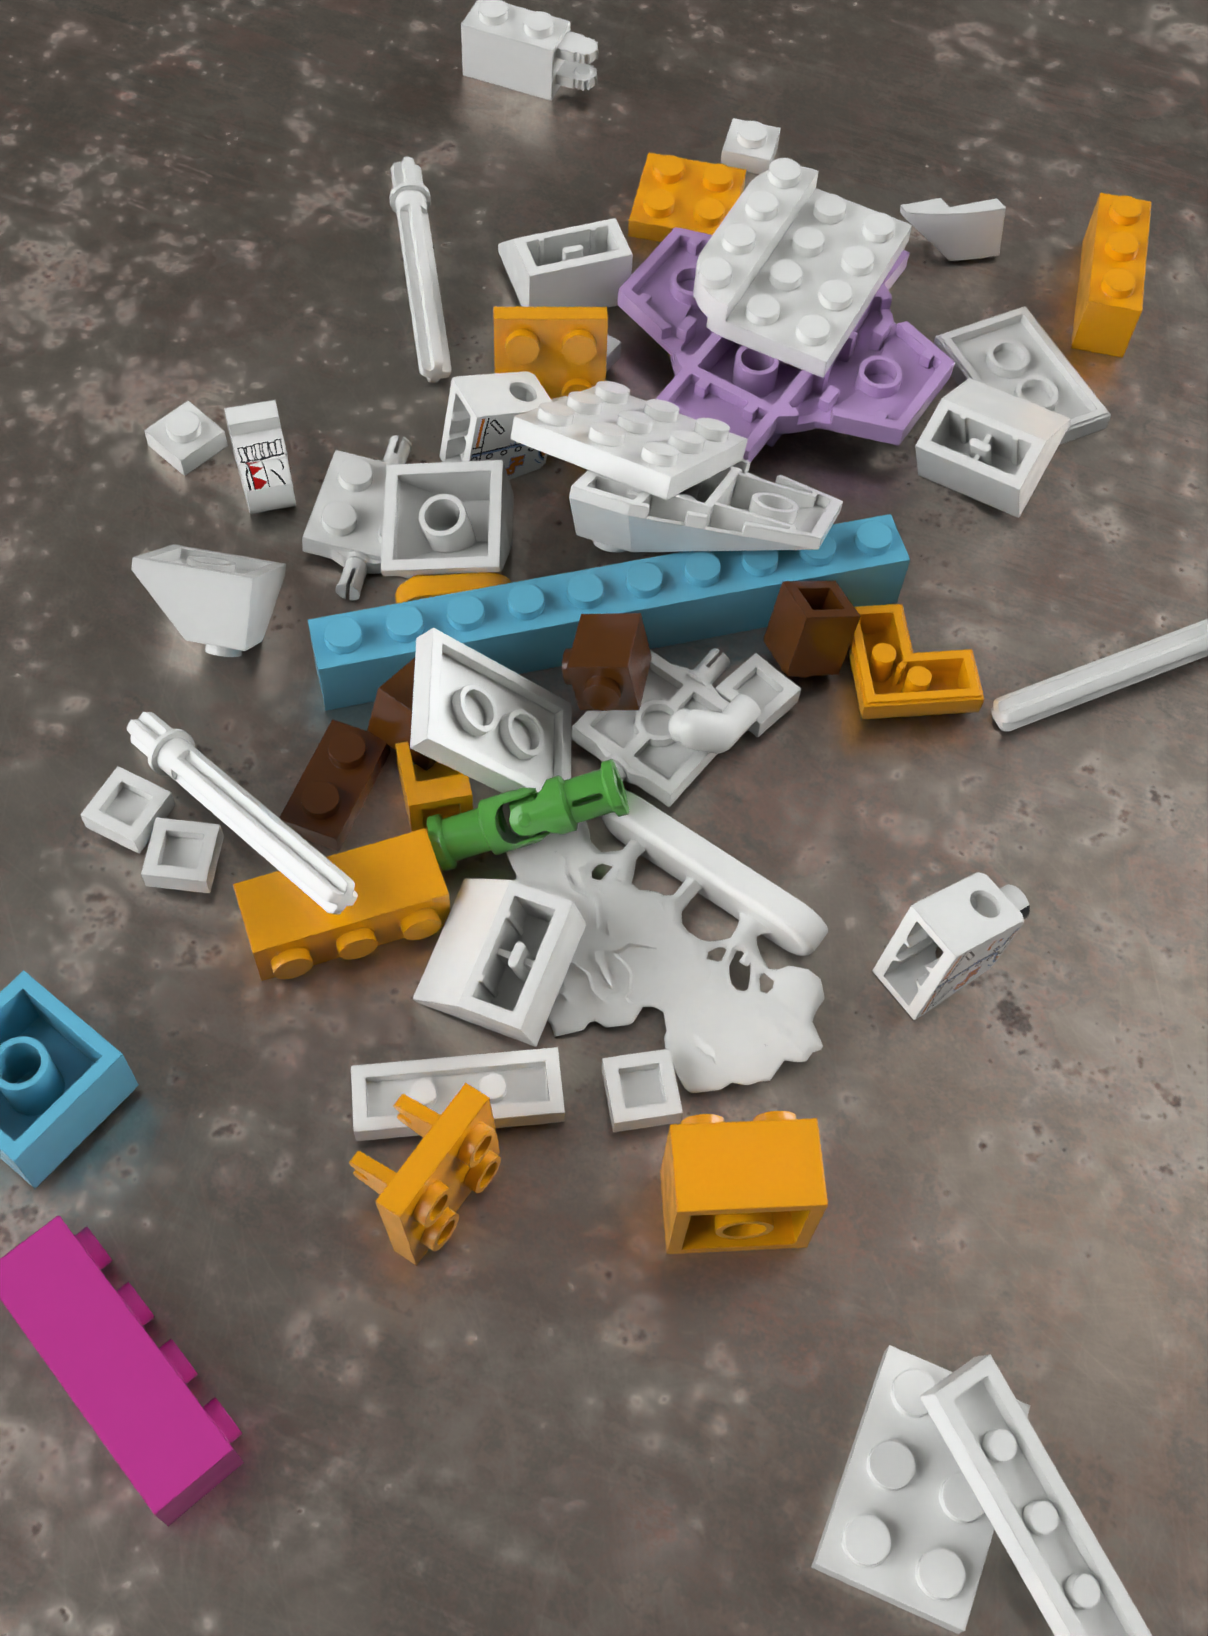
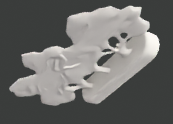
M625 790L629 814L618 817L613 812L602 816L604 825L609 832L626 845L623 850L601 852L591 842L587 822L584 821L578 823L576 831L563 835L550 833L540 842L506 852L516 873L514 881L573 901L586 922V927L548 1017V1022L551 1024L555 1037L582 1031L589 1022L595 1021L605 1028L629 1025L634 1022L643 1007H655L664 1013L667 1030L664 1037L665 1049L670 1048L674 1070L684 1088L690 1093L721 1090L732 1082L751 1085L760 1081H770L785 1060L806 1062L813 1052L822 1049L823 1044L812 1022L817 1009L825 999L821 979L809 969L786 966L781 969H769L759 952L757 937L761 934L792 954L809 956L816 950L828 933L825 922L802 901L643 798ZM510 827V830H511L514 834L518 835V834H517L515 831H513V829ZM640 855L682 882V885L674 895H663L656 891L639 890L632 884L636 859ZM602 863L612 866L601 880L592 878L591 872L596 866ZM697 893L739 919L738 926L731 938L719 941H704L688 932L682 924V911ZM717 947L726 949V953L721 961L707 959L709 951ZM736 951H743L744 953L739 960L740 963L746 967L751 964L749 988L745 991H739L731 984L729 966ZM763 973L774 981L773 988L768 993L760 990L759 979Z

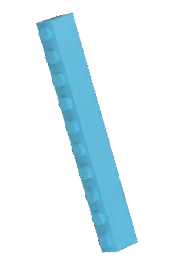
M887 514L833 524L818 550L678 552L308 619V625L325 711L375 702L378 688L415 657L416 638L432 628L443 632L515 673L523 674L562 666L563 653L566 648H572L581 614L641 613L650 649L767 627L783 581H836L854 607L897 603L910 558L892 515Z

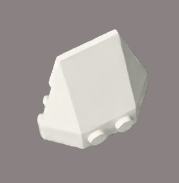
M746 459L668 500L590 470L586 471L571 486L569 495L576 535L593 540V544L599 549L614 553L625 551L818 550L839 515L843 501L783 475L777 476L775 483L748 473L751 462Z

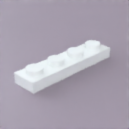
M991 1354L974 1357L920 1395L923 1404L1055 1636H1152Z

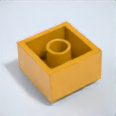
M770 1111L755 1116L753 1121L724 1122V1118L719 1115L698 1114L683 1119L681 1124H670L660 1169L666 1254L808 1247L828 1206L817 1118L796 1119V1115L789 1111Z

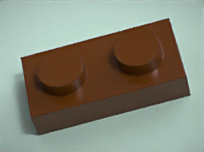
M332 719L279 818L303 839L339 852L391 752L390 746L387 742L369 731Z

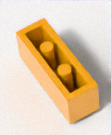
M1100 192L1083 239L1071 348L1123 358L1142 313L1151 201L1140 200L1126 195L1117 196Z
M426 828L327 856V859L354 880V891L358 895L355 903L352 906H346L342 913L338 915L326 912L280 871L234 883V891L261 981L274 977L278 979L296 978L307 973L314 965L340 957L346 960L358 959L372 953L377 946L403 938L407 940H420L439 931L445 925L450 913V898Z

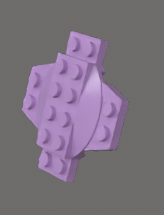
M675 227L618 289L617 305L670 354L675 377L656 399L677 405L679 413L696 420L698 418H712L730 426L729 432L748 439L743 459L750 462L765 444L773 447L782 434L802 432L815 428L899 446L950 379L955 363L908 321L896 324L893 320L890 310L892 296L889 289L906 269L909 252L905 250L901 252L824 378L723 338L706 327L708 317L699 308L695 298H693L697 259L702 249L712 237L711 234Z

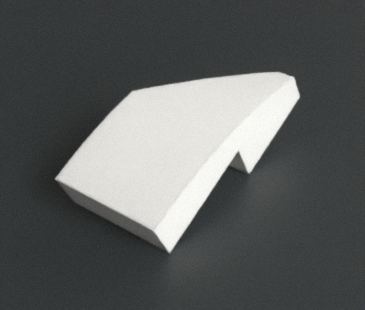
M942 198L904 204L900 207V213L949 261L986 258L1000 254L1006 207L997 198L949 207Z

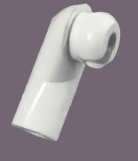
M738 694L721 713L702 709L689 710L684 708L677 710L669 720L668 730L674 741L682 743L688 749L710 753H724L759 718L761 711L758 704L752 698L745 694Z

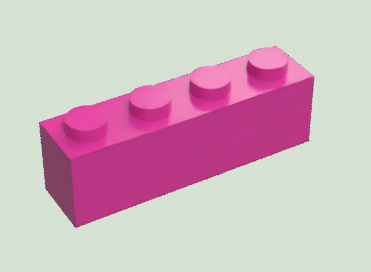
M58 1215L0 1258V1300L153 1514L167 1526H170L244 1463L231 1446V1443L243 1433L216 1397L202 1407L186 1385L198 1373L172 1339H169L158 1348L143 1328L155 1316L129 1281L118 1290H115L101 1270L113 1260L90 1229L86 1226L74 1235Z

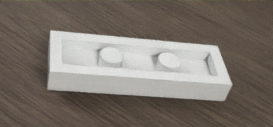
M558 1047L351 1066L355 1139L356 1141L419 1136L398 1120L397 1115L400 1112L393 1105L399 1097L405 1094L441 1115L465 1083L490 1098L495 1128L564 1122L565 1109Z

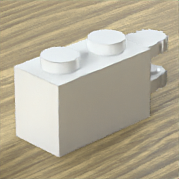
M477 0L461 24L463 75L552 101L560 86L572 89L577 88V90L584 91L597 85V68L589 64L598 59V42H595V39L590 37L586 38L585 35L571 32V21L551 16L546 12L525 9L505 3L502 0Z

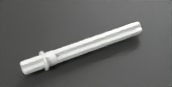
M404 157L402 162H394L391 167L393 190L389 197L390 205L393 211L397 213L419 373L426 376L428 382L438 383L440 378L449 377L452 368L427 211L431 204L429 190L423 185L421 167L414 164L413 158Z
M1208 619L1000 696L993 701V707L991 708L992 718L996 721L1001 731L1009 732L1208 656Z
M143 712L138 719H131L129 721L127 731L131 734V743L148 757L149 766L153 771L161 776H170L326 912L338 915L342 913L346 906H352L355 903L358 895L354 891V880L196 749L190 734L182 729H172L152 712Z

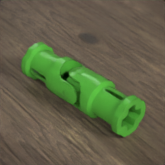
M613 759L602 761L601 769L567 780H564L559 775L546 779L542 789L535 793L537 791L536 788L523 787L479 800L478 808L451 817L443 818L440 814L429 816L427 818L428 836L438 863L444 871L455 869L459 860L491 850L495 855L516 850L532 843L540 842L550 833L563 835L576 831L578 823L615 812L618 817L628 815L629 805L626 792ZM509 802V823L513 831L518 835L510 830L503 813V804Z

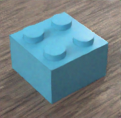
M23 970L0 992V1158L36 1189L139 1084L124 1055Z

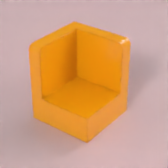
M408 741L395 743L399 777L411 832L426 828L428 833L427 818L429 816L440 814L443 818L473 810V794L468 776L440 762H436L426 771L417 764L413 765Z

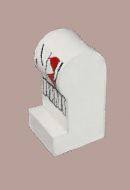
M275 400L224 408L231 445L250 515L274 509L295 507L294 487Z

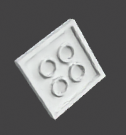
M611 381L597 382L596 386L583 391L570 392L567 397L554 402L541 403L538 408L514 416L510 437L513 441L664 500H668L741 462L748 441L747 438L729 432L730 426L722 421L712 418H698L697 420L680 414L679 407L671 402L659 399L647 401L629 395L630 389L628 387Z

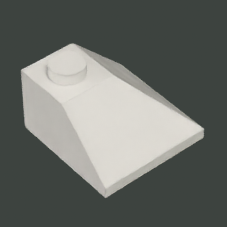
M503 460L387 465L381 554L382 575L406 576L501 572L512 548L514 494Z
M173 544L132 557L131 570L186 641L206 644L205 652L212 655L239 657L242 655V651H246L263 641L285 577L286 564Z

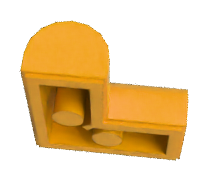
M903 604L855 607L861 617L850 643L848 654L862 720L979 712L985 698L973 649L913 653Z

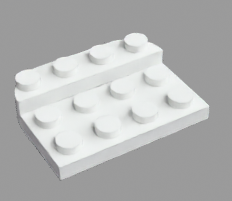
M779 158L771 162L769 170L759 174L748 184L702 249L697 259L693 298H695L701 311L708 317L706 327L715 334L824 378L908 243L912 225L895 219L888 214L877 212L843 199L838 195L817 189L816 184L819 171L800 167L796 161L789 158Z

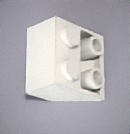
M616 218L515 238L498 244L499 255L521 307L608 308L618 306V289L632 274L633 254Z
M968 378L941 399L916 443L918 475L1019 518L1069 428L1071 419Z
M464 878L413 1000L419 1004L537 1047L586 927V922L574 902L513 880Z

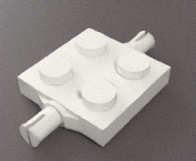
M399 435L392 436L389 439V445L382 461L335 450L302 537L304 552L331 558L344 567L335 589L336 593L346 599L349 588V600L359 599L366 574L381 573L387 465L406 464L409 452L412 449V443L405 437L402 438L399 447ZM406 575V576H400V577H404V578L410 579L411 577H413V576H415V575Z
M713 648L693 670H689L685 667L673 665L651 651L652 658L640 710H587L572 726L571 740L596 756L601 762L613 759L622 781L639 786L667 807H670L718 753L691 750L684 747L682 743L674 741L668 730L669 720L679 709H702L721 713L726 708L729 702L720 697L712 684L731 666L729 658L724 652L719 657L720 650Z

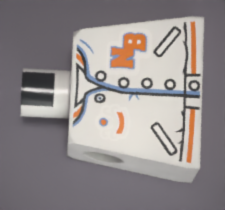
M528 371L453 377L439 457L442 462L503 460L509 480L538 470L546 463L547 453L510 439L514 416L538 408L541 403L554 402L567 396L550 399L537 377Z
M974 873L911 905L872 971L911 1018L916 1020L989 970L997 962L1024 924V920L1029 916V902L1024 893L1016 886L1008 884L999 889L986 874ZM939 946L944 953L937 959L935 951Z

